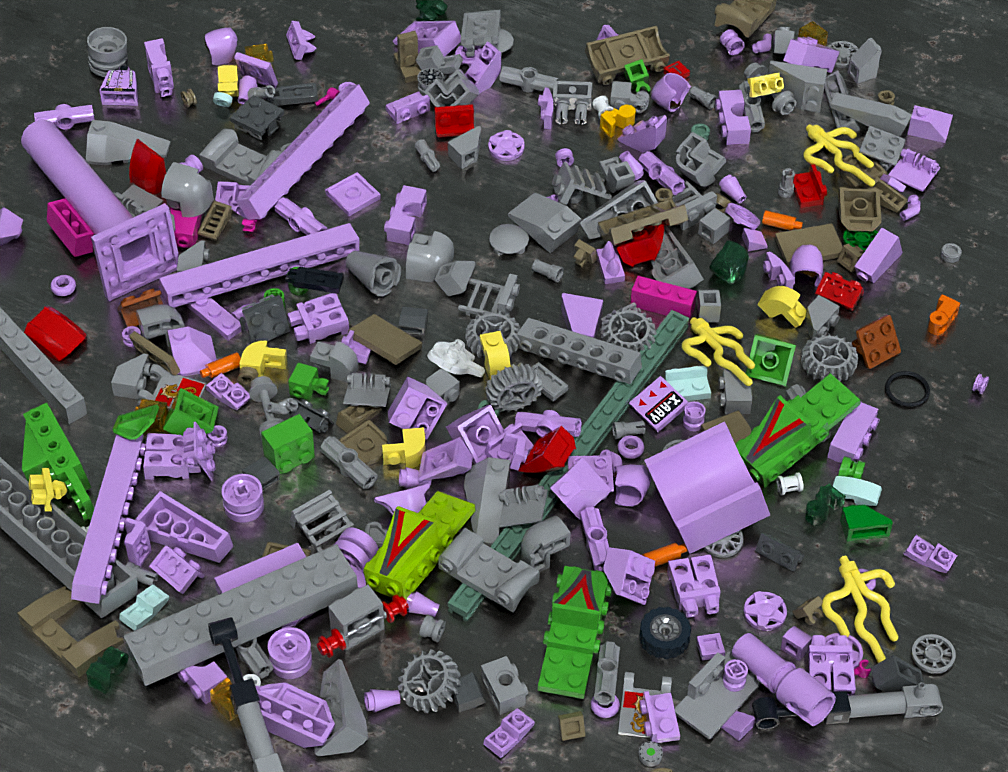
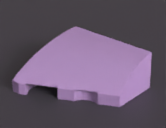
M218 181L215 200L232 206L233 212L246 218L236 200L250 186L239 185L237 182Z

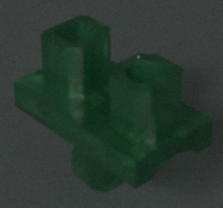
M416 0V8L420 10V15L416 18V21H436L438 15L433 11L435 10L442 16L446 12L448 5L442 0Z

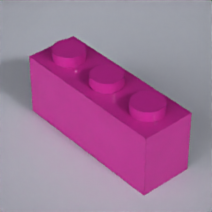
M67 199L49 202L47 204V223L72 255L77 257L93 252L91 236H94V233Z
M637 276L631 291V303H635L636 308L665 316L673 310L691 319L695 309L697 291Z

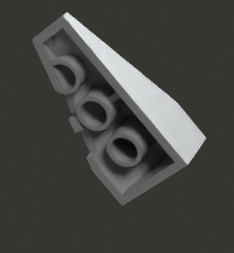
M837 92L829 106L868 127L872 126L899 137L912 114L893 105Z
M92 120L87 134L86 162L95 165H112L111 162L123 160V163L130 162L136 139H139L162 158L167 157L171 142L114 122Z
M638 180L582 219L580 226L588 239L601 237L598 222L656 204L658 201L646 180Z
M664 225L661 248L655 261L651 260L653 265L652 275L657 281L690 289L704 279L667 225Z
M488 457L472 465L471 469L466 472L464 492L467 502L475 504L476 510L470 517L472 530L475 534L484 538L485 545L491 546L500 535L501 527H499L504 501L500 500L499 494L504 489H508L510 460Z
M338 659L323 672L320 697L327 702L335 727L324 745L314 746L315 755L317 756L353 752L368 739L366 719L343 661Z

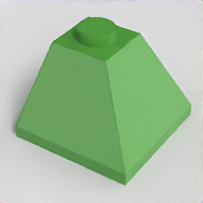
M756 334L749 357L755 363V368H747L745 374L752 378L786 386L796 345L777 338Z
M180 388L165 419L163 429L169 434L183 436L187 428H194V422L196 421L206 434L211 433L214 429L219 407Z

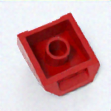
M136 139L129 167L130 183H134L143 190L156 195L162 191V184L166 175L164 158L142 141Z
M662 220V223L659 225H647L641 231L632 232L633 239L618 245L617 250L622 261L632 267L635 264L648 260L655 261L663 242L664 221Z
M46 306L36 317L27 323L24 331L26 336L42 353L56 361H60L69 355L87 335L61 312Z
M560 426L539 438L529 451L526 462H522L518 471L546 473L564 468L568 457L576 449L574 437L565 428Z

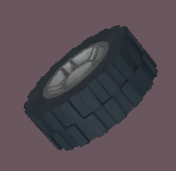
M658 607L657 609L650 610L641 621L639 636L642 648L648 654L658 659L676 658L678 655H682L690 643L691 626L689 619L685 617L684 613L671 607Z

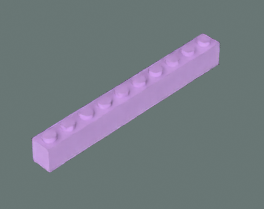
M359 84L346 86L236 200L247 219L261 220L266 217L270 208L274 207L278 200L290 191L289 188L293 184L300 181L304 172L309 171L312 168L311 165L323 156L322 153L333 146V142L344 134V130L355 122V118L365 112V108L370 102Z
M348 223L159 278L161 295L168 306L177 307L286 275L289 269L293 267L310 268L347 257L352 251H359V237L351 224Z
M116 434L73 579L72 600L99 604L101 595H106L108 587L106 578H111L113 565H110V563H115L117 555L115 546H120L122 535L119 531H124L125 527L124 521L126 518H123V516H128L130 508L128 500L132 501L134 487L132 485L136 486L138 480V473L136 471H140L142 466V458L140 456H145L146 444L143 443L144 434L136 440L127 439Z

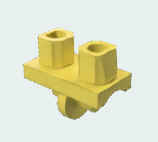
M779 73L747 78L750 86L749 96L752 98L782 92L781 89L784 88L783 78L780 77Z
M42 468L41 475L29 476L28 485L29 490H32V505H44L45 511H52L51 500L53 498L61 499L67 493L66 484L58 480L52 482L49 468Z

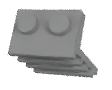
M563 162L558 174H555L552 180V185L559 202L567 205L575 188L609 200L612 197L606 193V188L603 184L605 180L600 177L599 173L595 172L594 175H591L588 169H584L582 172L576 165L570 168L567 162Z
M686 181L684 182L686 189L677 195H673V202L675 203L693 194V196L675 204L676 206L684 204L686 207L688 220L681 224L682 230L699 223L704 216L716 208L717 195L713 191L702 196Z
M509 274L505 286L470 278L469 284L476 285L468 305H459L458 310L466 312V315L469 316L471 313L482 316L483 312L490 314L491 312L485 311L494 289L498 290L499 293L491 311L496 314L500 311L502 315L509 314L513 309L515 298L520 290V284H517V275ZM481 288H487L480 308H473Z
M330 490L292 510L289 522L293 529L300 527L317 552L322 551L321 546L339 537L346 528H354L353 522L349 521L346 512L341 509L339 502L334 499ZM332 510H336L338 515L309 531L306 525ZM341 520L345 523L343 527L318 541L313 537Z

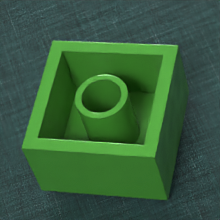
M300 414L261 432L264 456L276 467L280 475L315 458L313 431Z

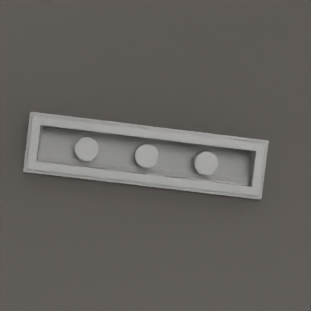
M838 70L826 76L824 89L829 105L836 92L849 95L844 78ZM831 108L837 128L847 127L853 131L860 130L858 121Z

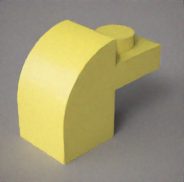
M237 64L219 65L218 91L232 97L239 96Z
M775 286L766 290L757 304L770 318L782 314L795 328L801 326L807 310L798 301L800 294L785 286Z
M500 331L480 335V342L485 355L484 366L488 379L491 380V375H496L497 370L501 371L505 367H511L508 348L504 344Z
M267 341L254 342L244 349L239 363L240 369L246 366L252 367L258 371V377L263 376L265 367L286 369L288 363L286 349L269 348Z
M424 427L402 429L403 443L382 445L383 465L405 463L406 467L415 468L421 464L422 454L426 451Z

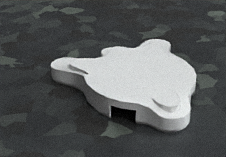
M456 339L452 343L437 342L427 354L431 362L453 374H470L483 377L485 373L483 367L473 362L475 356L465 349V343L460 339Z

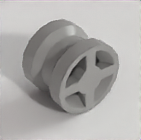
M427 615L421 625L420 636L424 638L430 637L432 641L439 642L444 633L446 621L442 619L435 620L433 616Z

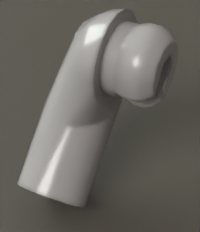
M286 398L278 403L268 402L266 404L267 412L285 415L290 411L294 412L298 408V402L293 400V398Z

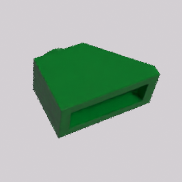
M850 505L842 508L840 522L846 542L890 536L893 522L886 516L866 505Z

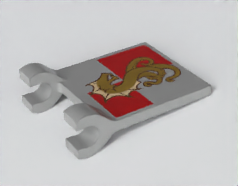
M153 364L150 369V373H152L150 379L159 381L153 395L147 390L140 389L137 396L139 398L138 405L148 407L158 404L159 408L169 411L180 388L201 398L207 383L178 374L176 376L172 375L161 366Z
M625 672L618 734L650 738V736L645 735L644 722L647 719L645 714H641L639 700H643L644 691H649L650 696L670 693L672 677L663 676L661 690L657 691L634 688V673Z

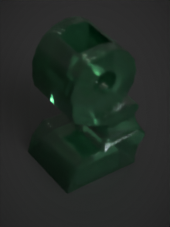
M830 484L821 486L819 492L815 495V500H811L806 505L805 521L813 526L823 524L827 520L828 506L833 510L842 509L846 496Z
M109 646L102 658L98 657V660L91 663L86 671L88 686L106 694L111 685L110 674L120 675L128 663L129 655L113 646Z

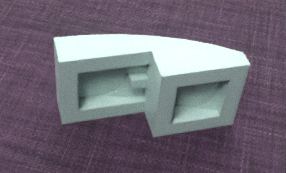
M836 476L831 489L832 498L854 499L855 505L877 506L882 488L865 480Z
M151 585L137 595L136 602L120 613L119 620L132 630H138L162 609L169 600V596L155 585Z

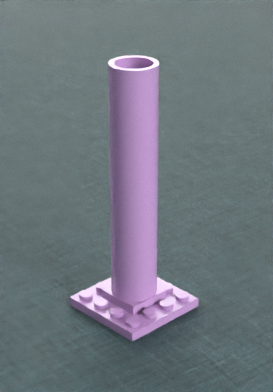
M42 119L33 122L24 130L21 137L23 148L95 234L91 236L104 294L109 302L177 270L179 254L170 210L165 203L133 217L54 123Z

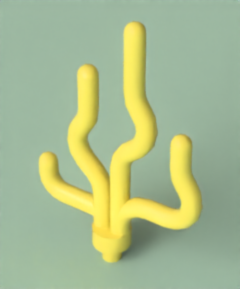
M807 125L808 137L817 143L804 151L803 157L806 162L811 165L815 164V166L822 168L829 174L833 173L834 168L822 159L811 156L824 147L835 156L834 162L839 169L852 173L870 187L875 185V181L859 168L842 161V152L838 148L852 151L854 157L867 168L874 166L870 159L859 153L860 148L856 144L834 139L839 135H847L851 139H855L857 137L855 131L847 127H839L826 133L819 125Z
M693 317L690 320L691 330L697 337L685 339L682 342L683 351L689 356L698 359L704 366L709 367L711 360L701 351L691 347L706 342L715 350L714 360L718 365L730 370L746 386H751L753 384L752 379L736 364L722 357V346H726L735 350L736 357L748 369L755 368V363L744 353L743 347L738 342L720 336L722 334H731L736 339L741 340L743 333L733 326L711 328L703 318L697 319Z
M842 556L839 558L841 566L838 570L844 579V587L825 595L821 605L822 611L828 619L835 623L840 635L849 637L850 633L844 620L832 610L831 603L851 593L858 608L854 622L855 630L859 637L869 644L877 662L880 663L886 657L876 638L864 628L863 623L867 615V606L862 595L880 606L882 625L889 639L895 642L898 640V634L890 620L889 603L883 596L868 589L865 584L866 581L881 578L888 588H893L895 582L892 576L883 569H874L860 573L855 561H849L847 556Z

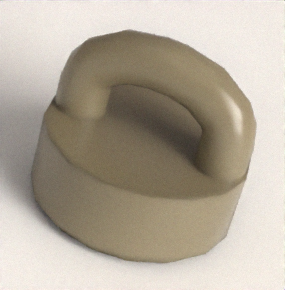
M715 193L717 195L716 203L723 206L722 209H716L725 213V209L731 201L721 194Z

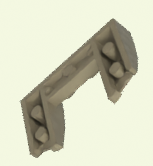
M64 586L44 595L17 614L20 623L71 672L80 678L122 645L124 641L123 638H117L115 630L120 629L116 620L96 630L79 642L71 637L55 621L81 601L72 600V591H69Z

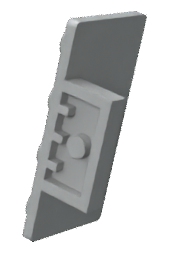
M728 651L725 656L717 653L689 682L687 696L674 708L677 717L708 739H711L722 728L729 718L762 684L757 680V676L748 670L746 685L741 691L733 692L724 687L723 675L725 665L728 661L735 659L732 656V651Z

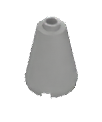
M352 251L346 258V267L373 294L385 296L392 292L390 289L393 285L397 286L401 276V266L397 263L396 259L361 251Z

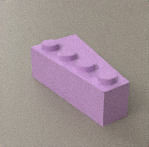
M161 491L136 518L146 524L151 542L164 546L167 545L171 548L177 546L186 553L220 563L233 548L228 532Z

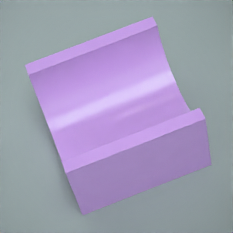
M725 421L644 460L689 554L770 516L761 488L757 482L753 481Z

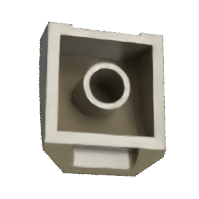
M839 188V216L841 223L848 231L873 232L881 224L879 189Z

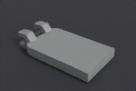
M501 10L464 13L461 45L467 48V57L475 55V46L485 45L487 41L492 45L499 43Z

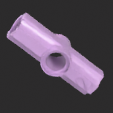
M61 104L55 110L34 113L35 121L49 120L62 130L70 129L77 123L94 120L92 105L71 107L67 104Z
M650 151L641 154L638 159L639 163L649 173L651 179L670 189L673 195L683 192L685 181L675 173L672 167L667 166Z
M280 198L275 205V212L286 219L295 232L302 231L306 235L328 229L314 218L313 213L307 207L300 208L288 198Z
M545 410L543 414L517 412L515 417V425L519 422L523 424L522 431L536 432L541 437L560 426L565 428L573 437H579L581 433L582 422L580 418L562 417L553 410Z
M594 506L586 507L583 511H580V518L586 537V548L590 552L594 570L604 572L603 567L609 547L607 530L603 526L599 509L594 508Z

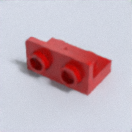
M473 104L435 107L436 136H460L474 129Z
M815 164L810 165L809 172L795 174L794 193L800 208L823 205L824 197L827 196L826 185L822 184L821 173L817 171Z
M825 272L815 295H820L839 306L853 311L860 296L862 297L864 294L861 284L854 280H850V282L844 280L838 273L832 272L830 274Z

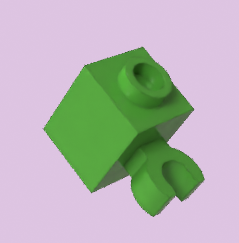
M643 60L624 65L627 82L632 83L631 91L636 89L637 93L644 89L650 94L649 74Z
M297 363L288 381L289 393L297 398L310 400L314 391L321 395H326L329 391V387H327L329 380L318 377V368Z

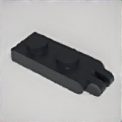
M298 267V269H289L285 280L288 283H292L294 287L339 294L344 275L343 273Z

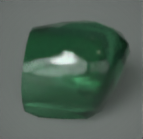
M727 240L721 251L712 260L709 269L720 279L729 284H735L744 277L749 255L743 246Z

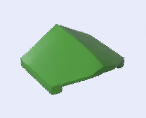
M158 404L119 415L112 429L113 432L124 438L136 440L155 421L159 410Z

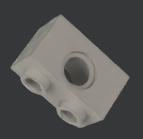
M507 656L481 665V679L500 715L525 706L526 695H528L525 683L520 682L518 678L519 674L514 663L511 664Z

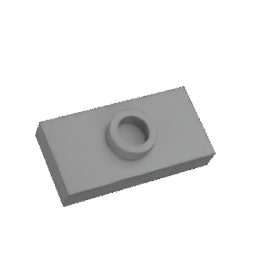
M538 362L532 366L542 378L543 389L541 392L550 400L554 401L568 391V385Z

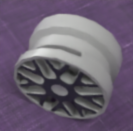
M426 68L419 72L417 76L418 91L421 95H426L424 91L436 78L444 81L443 73L440 70Z

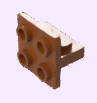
M153 288L142 292L138 298H135L133 295L122 299L123 301H121L117 309L122 314L126 328L139 326L136 310L156 304H163L160 290L155 292Z
M885 315L856 331L857 339L852 341V347H856V353L863 355L866 368L869 369L901 352L891 315Z

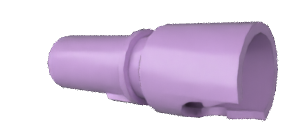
M752 633L744 634L735 643L732 649V656L737 660L743 661L747 665L748 670L757 676L759 682L767 687L770 692L776 693L777 700L786 708L796 713L811 726L819 724L829 715L835 704L836 696L802 668L796 669L792 662H786Z

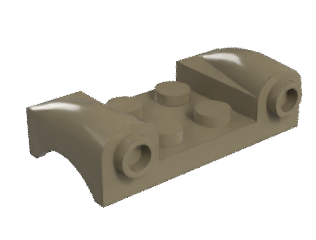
M734 0L730 5L726 3L718 4L714 13L716 15L714 26L734 25L743 32L745 37L749 38L775 10L777 0Z
M657 26L589 42L585 48V53L596 80L599 84L603 85L611 84L616 77V73L624 72V65L642 59L645 66L649 65L650 70L660 72L667 66L670 57L661 44Z
M668 199L598 222L602 240L606 243L610 241L613 246H618L624 241L633 239L632 232L641 231L644 229V226L659 225L662 223V220L664 225L678 226L688 220V215L684 204L676 206L672 199Z

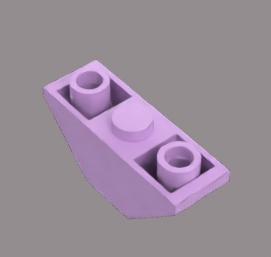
M487 41L465 73L469 81L477 87L479 93L489 89L501 73V52Z
M665 115L660 117L653 116L648 121L644 122L642 120L634 126L628 125L622 130L623 133L618 140L642 153L653 150L665 138L667 117Z

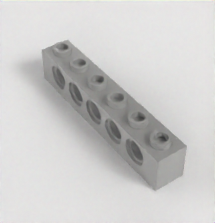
M528 318L517 333L520 340L519 349L597 373L619 382L631 384L642 368L640 352L535 319Z

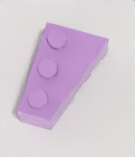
M798 37L797 39L790 40L783 61L790 64L827 69V72L832 73L840 51L818 44L817 39Z

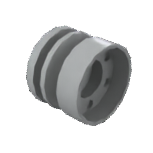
M101 27L89 34L87 37L88 63L93 73L106 77L108 71L119 70V67L123 65L128 66L127 37L125 33L117 28Z

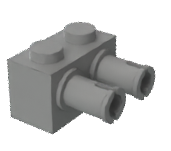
M554 81L553 105L554 109H557L555 121L561 124L562 117V123H567L568 110H576L574 122L580 125L581 118V124H586L587 110H592V82Z

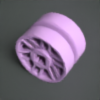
M237 474L225 481L221 492L224 511L227 517L239 523H246L257 519L264 510L263 491L260 481L249 474Z
M352 527L346 528L334 544L338 545L349 565L352 564L363 574L365 564L376 555L379 549L376 542L367 533Z
M287 627L276 631L268 641L269 660L273 665L272 671L277 676L284 679H296L308 672L312 665L310 639L304 631L298 628Z

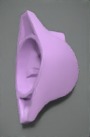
M426 484L375 497L374 501L387 508L392 516L397 506L419 513L426 505L424 494L430 488V485Z

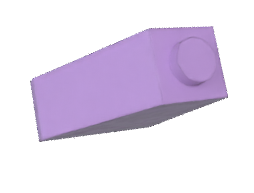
M881 228L854 266L857 277L864 282L870 281L874 284L903 253L899 237Z
M562 293L561 311L567 330L596 339L602 316L603 300Z

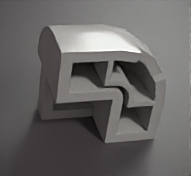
M457 69L445 82L436 78L424 91L436 107L469 105L479 95L477 87L469 81L460 69Z
M694 132L676 150V162L679 170L688 179L700 186L706 187L711 185L716 180L714 175L726 163L725 157L711 150L707 140Z
M173 162L164 177L161 191L162 198H165L167 201V206L181 210L182 217H196L205 213L214 200L210 180H205L203 176L197 173L198 169Z
M437 231L433 232V236L414 233L412 243H409L407 252L406 279L434 282L440 266L453 261L454 246L449 237Z
M156 304L136 310L141 336L147 340L163 335L167 346L170 347L168 330L185 327L181 315L174 307Z
M553 516L534 524L526 530L522 538L521 560L540 572L550 568L551 554L570 546L571 533L558 516Z

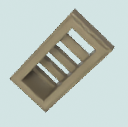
M876 177L874 179L875 185L873 187L868 186L867 189H879L880 205L898 213L908 202V199Z
M213 200L197 234L217 241L233 214L232 206ZM210 224L217 225V228L212 227V226H209V225H210ZM206 229L214 231V234L205 231Z

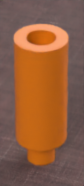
M765 210L762 219L763 225L788 231L802 229L803 222L796 221V217Z
M236 352L205 365V369L200 370V375L202 378L209 376L212 379L220 373L224 374L240 367L241 357Z
M673 543L642 555L654 560V567L668 563V561L681 558V554L687 552V547L685 544L678 545Z

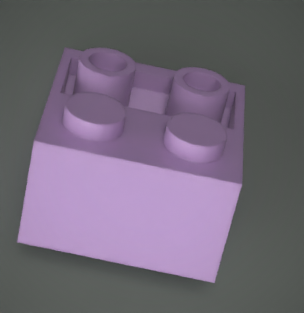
M407 377L388 410L389 423L402 429L424 427L425 439H428L447 402L427 385Z
M608 547L603 570L616 595L641 605L646 604L651 578L654 574L655 561L631 550Z

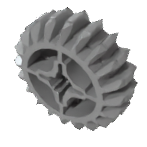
M621 307L619 312L613 310L612 314H607L605 320L602 321L600 336L602 341L640 352V350H645L644 345L651 349V344L648 340L652 341V344L655 343V338L652 335L657 334L655 331L656 327L652 323L651 317L646 318V312L640 314L638 308L632 311L630 307L627 310ZM618 326L617 333L613 334L612 329ZM640 333L644 334L642 339L638 338Z
M493 311L490 314L483 312L482 316L476 314L475 319H471L466 328L465 340L468 349H471L472 354H477L478 358L485 357L478 335L480 333L487 334L500 331L504 344L507 345L509 357H511L512 353H516L520 344L519 337L517 336L520 326L519 323H516L515 318H510L509 314L502 315L501 311L498 314Z
M820 333L818 337L813 336L811 340H807L802 349L801 363L803 370L807 372V376L813 375V380L820 379L822 381L831 373L839 381H846L848 377H852L855 369H857L858 354L856 353V347H852V342H846L845 337L840 339L838 334L834 337L830 333L827 336Z
M519 363L517 366L512 364L511 367H505L501 371L497 370L496 375H491V380L487 381V386L485 387L486 397L494 409H500V412L506 410L509 413L511 410L524 409L525 406H530L532 401H537V396L541 395V390L543 389L542 378L534 367H530L529 364L523 365Z
M430 649L428 654L425 651H421L420 657L413 654L414 660L412 662L406 661L408 667L401 668V672L404 675L398 677V681L401 683L398 686L401 698L406 701L409 707H413L419 712L423 710L425 713H429L430 709L437 712L438 706L446 708L445 702L447 700L453 702L451 695L458 694V690L455 687L461 685L458 679L461 675L457 670V664L452 661L453 659L449 655H445L441 651L436 653ZM432 667H441L444 670L440 672L438 670L433 671ZM415 692H426L427 695L419 696L416 695Z

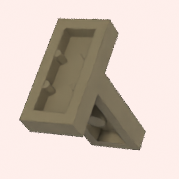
M416 31L398 34V52L394 53L396 65L405 83L417 81V76L422 71L416 62L418 56V35Z

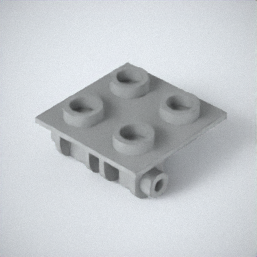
M869 126L859 153L880 160L881 167L887 171L891 168V165L896 166L906 139Z
M134 184L122 195L119 192H113L133 217L158 207L164 202L162 199Z
M363 373L347 375L348 387L343 404H350L351 406L367 405L376 408L386 407L391 388L390 377L375 374L374 382V374H371L370 382H367V373H365L363 382Z
M536 484L527 487L523 486L522 491L520 487H516V490L514 488L504 489L503 492H500V500L504 501L499 527L541 522L548 490H544L543 486Z

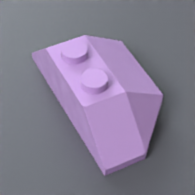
M285 682L260 687L259 685L256 686L260 699L259 706L268 732L303 748L324 745L335 727L325 700Z

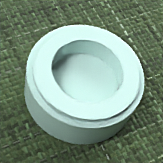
M222 92L214 93L213 102L221 107L231 106L232 96Z

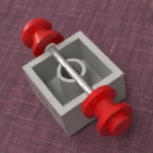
M369 585L355 589L348 596L337 599L328 606L331 636L325 638L323 635L318 637L319 643H317V648L321 655H326L330 658L333 656V650L337 648L346 651L384 630V619L389 623H393L395 621L394 616L397 614L401 616L407 615V609L409 608L407 601L403 596L399 597L396 594L392 596V602L387 604L384 601L381 602Z

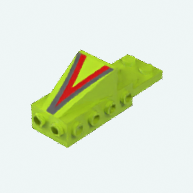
M437 491L419 513L397 506L382 547L378 549L376 555L364 566L363 572L366 585H369L372 590L389 597L396 594L399 597L403 596L407 601L408 596L417 589L438 564L439 556L453 541L456 533L476 511L475 504Z

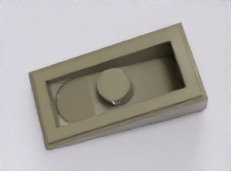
M367 405L349 406L338 412L336 425L348 434L367 420L374 418L383 408Z

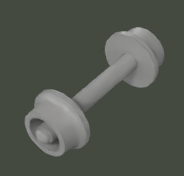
M758 63L750 64L744 71L746 81H748L747 78L768 74L767 67ZM791 91L770 94L774 98L772 103L773 111L787 115L794 110L797 102Z
M267 376L255 378L250 384L251 388L249 391L252 400L262 402L267 421L263 422L259 427L260 435L262 431L285 421L275 418L274 413L266 411V404L278 392L277 386Z

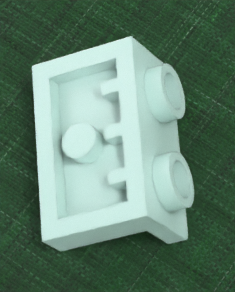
M706 366L675 368L665 371L664 380L687 401L711 398Z

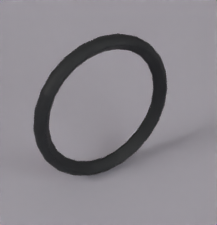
M911 371L894 373L887 379L885 384L888 397L895 403L906 407L923 404L930 395V386L925 378ZM902 375L914 376L924 384L926 389L925 395L917 402L900 401L890 391L891 381Z

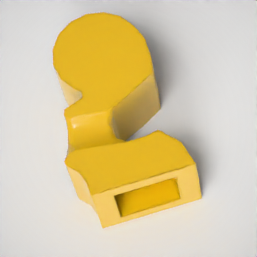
M622 105L619 110L615 108L612 111L605 110L600 116V128L612 138L615 135L616 126L624 129L628 125H634L636 109L631 105Z

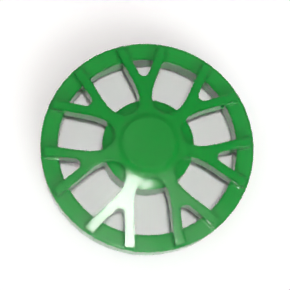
M847 229L843 235V242L845 245L850 244L852 247L858 245L865 252L870 245L869 243L874 239H870V237L876 236L878 232L876 230L873 232L867 231V233L853 231L855 235H852L850 233L852 231Z

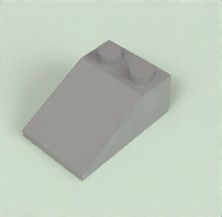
M770 61L769 74H780L784 83V88L781 91L789 90L793 93L794 99L797 102L795 107L801 110L820 113L827 69Z
M533 193L507 214L508 217L549 253H552L576 234L581 222V218L568 206L538 193Z

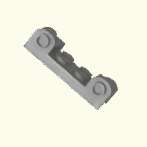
M222 129L199 154L203 167L242 185L250 186L282 152L271 150L265 156L238 144V137L234 130Z
M467 528L463 529L438 558L439 569L511 612L516 610L527 590L539 582V570L522 560L516 563L485 545L484 538Z

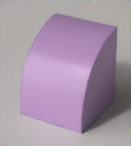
M793 626L784 634L781 650L800 661L809 651L812 637L796 626Z

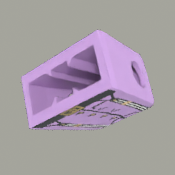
M123 65L119 67V70L107 72L100 88L102 105L138 106L136 73L130 71L128 66Z

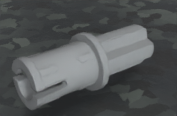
M424 139L418 140L415 143V148L421 155L420 159L427 164L432 172H436L437 169H440V164L435 158V152L428 147Z

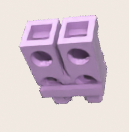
M163 38L144 42L147 66L154 84L155 93H160L161 97L172 95L174 85L170 61H167Z
M336 293L315 298L304 304L302 302L296 304V311L287 313L291 327L302 324L293 328L297 341L308 338L311 344L316 342V340H322L329 335L339 332L342 335L348 334V318Z
M147 433L143 465L145 480H154V476L189 479L190 473H199L202 467L200 464H195L194 467L189 468L184 464L182 435Z
M711 555L692 557L690 562L688 558L668 561L667 576L669 581L671 580L678 610H683L687 618L698 615V607L705 606L706 613L708 614L718 613L721 592ZM701 562L706 563V565L697 566ZM677 566H684L682 569H675Z
M813 635L808 651V673L830 691V673H832V692L847 691L848 695H855L852 645H849L847 636H834V645H825V636Z

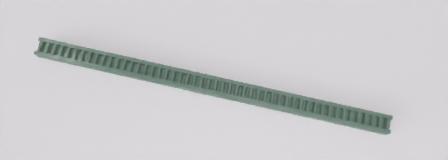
M673 310L669 312L656 329L657 334L652 335L655 338V343L652 344V341L648 340L651 344V349L644 345L645 350H640L642 368L632 383L628 384L617 381L581 427L579 437H574L576 449L572 451L570 456H592L612 430V423L619 421L630 406L629 402L640 393L689 328V317ZM568 459L564 464V468L547 472L538 484L543 486L544 490H548L542 521L560 499L550 489V486L568 471ZM539 522L506 526L490 548L514 560L521 551L522 538L526 530ZM462 583L448 602V612L452 613L454 611L463 616V620L468 621L486 596Z

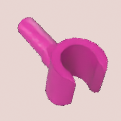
M333 87L329 88L327 95L315 102V105L319 106L329 99L333 100L340 91Z
M243 219V231L254 232L258 220Z
M861 660L858 667L854 669V676L858 675L860 678H867L869 676L871 668L865 669L869 663L868 660Z

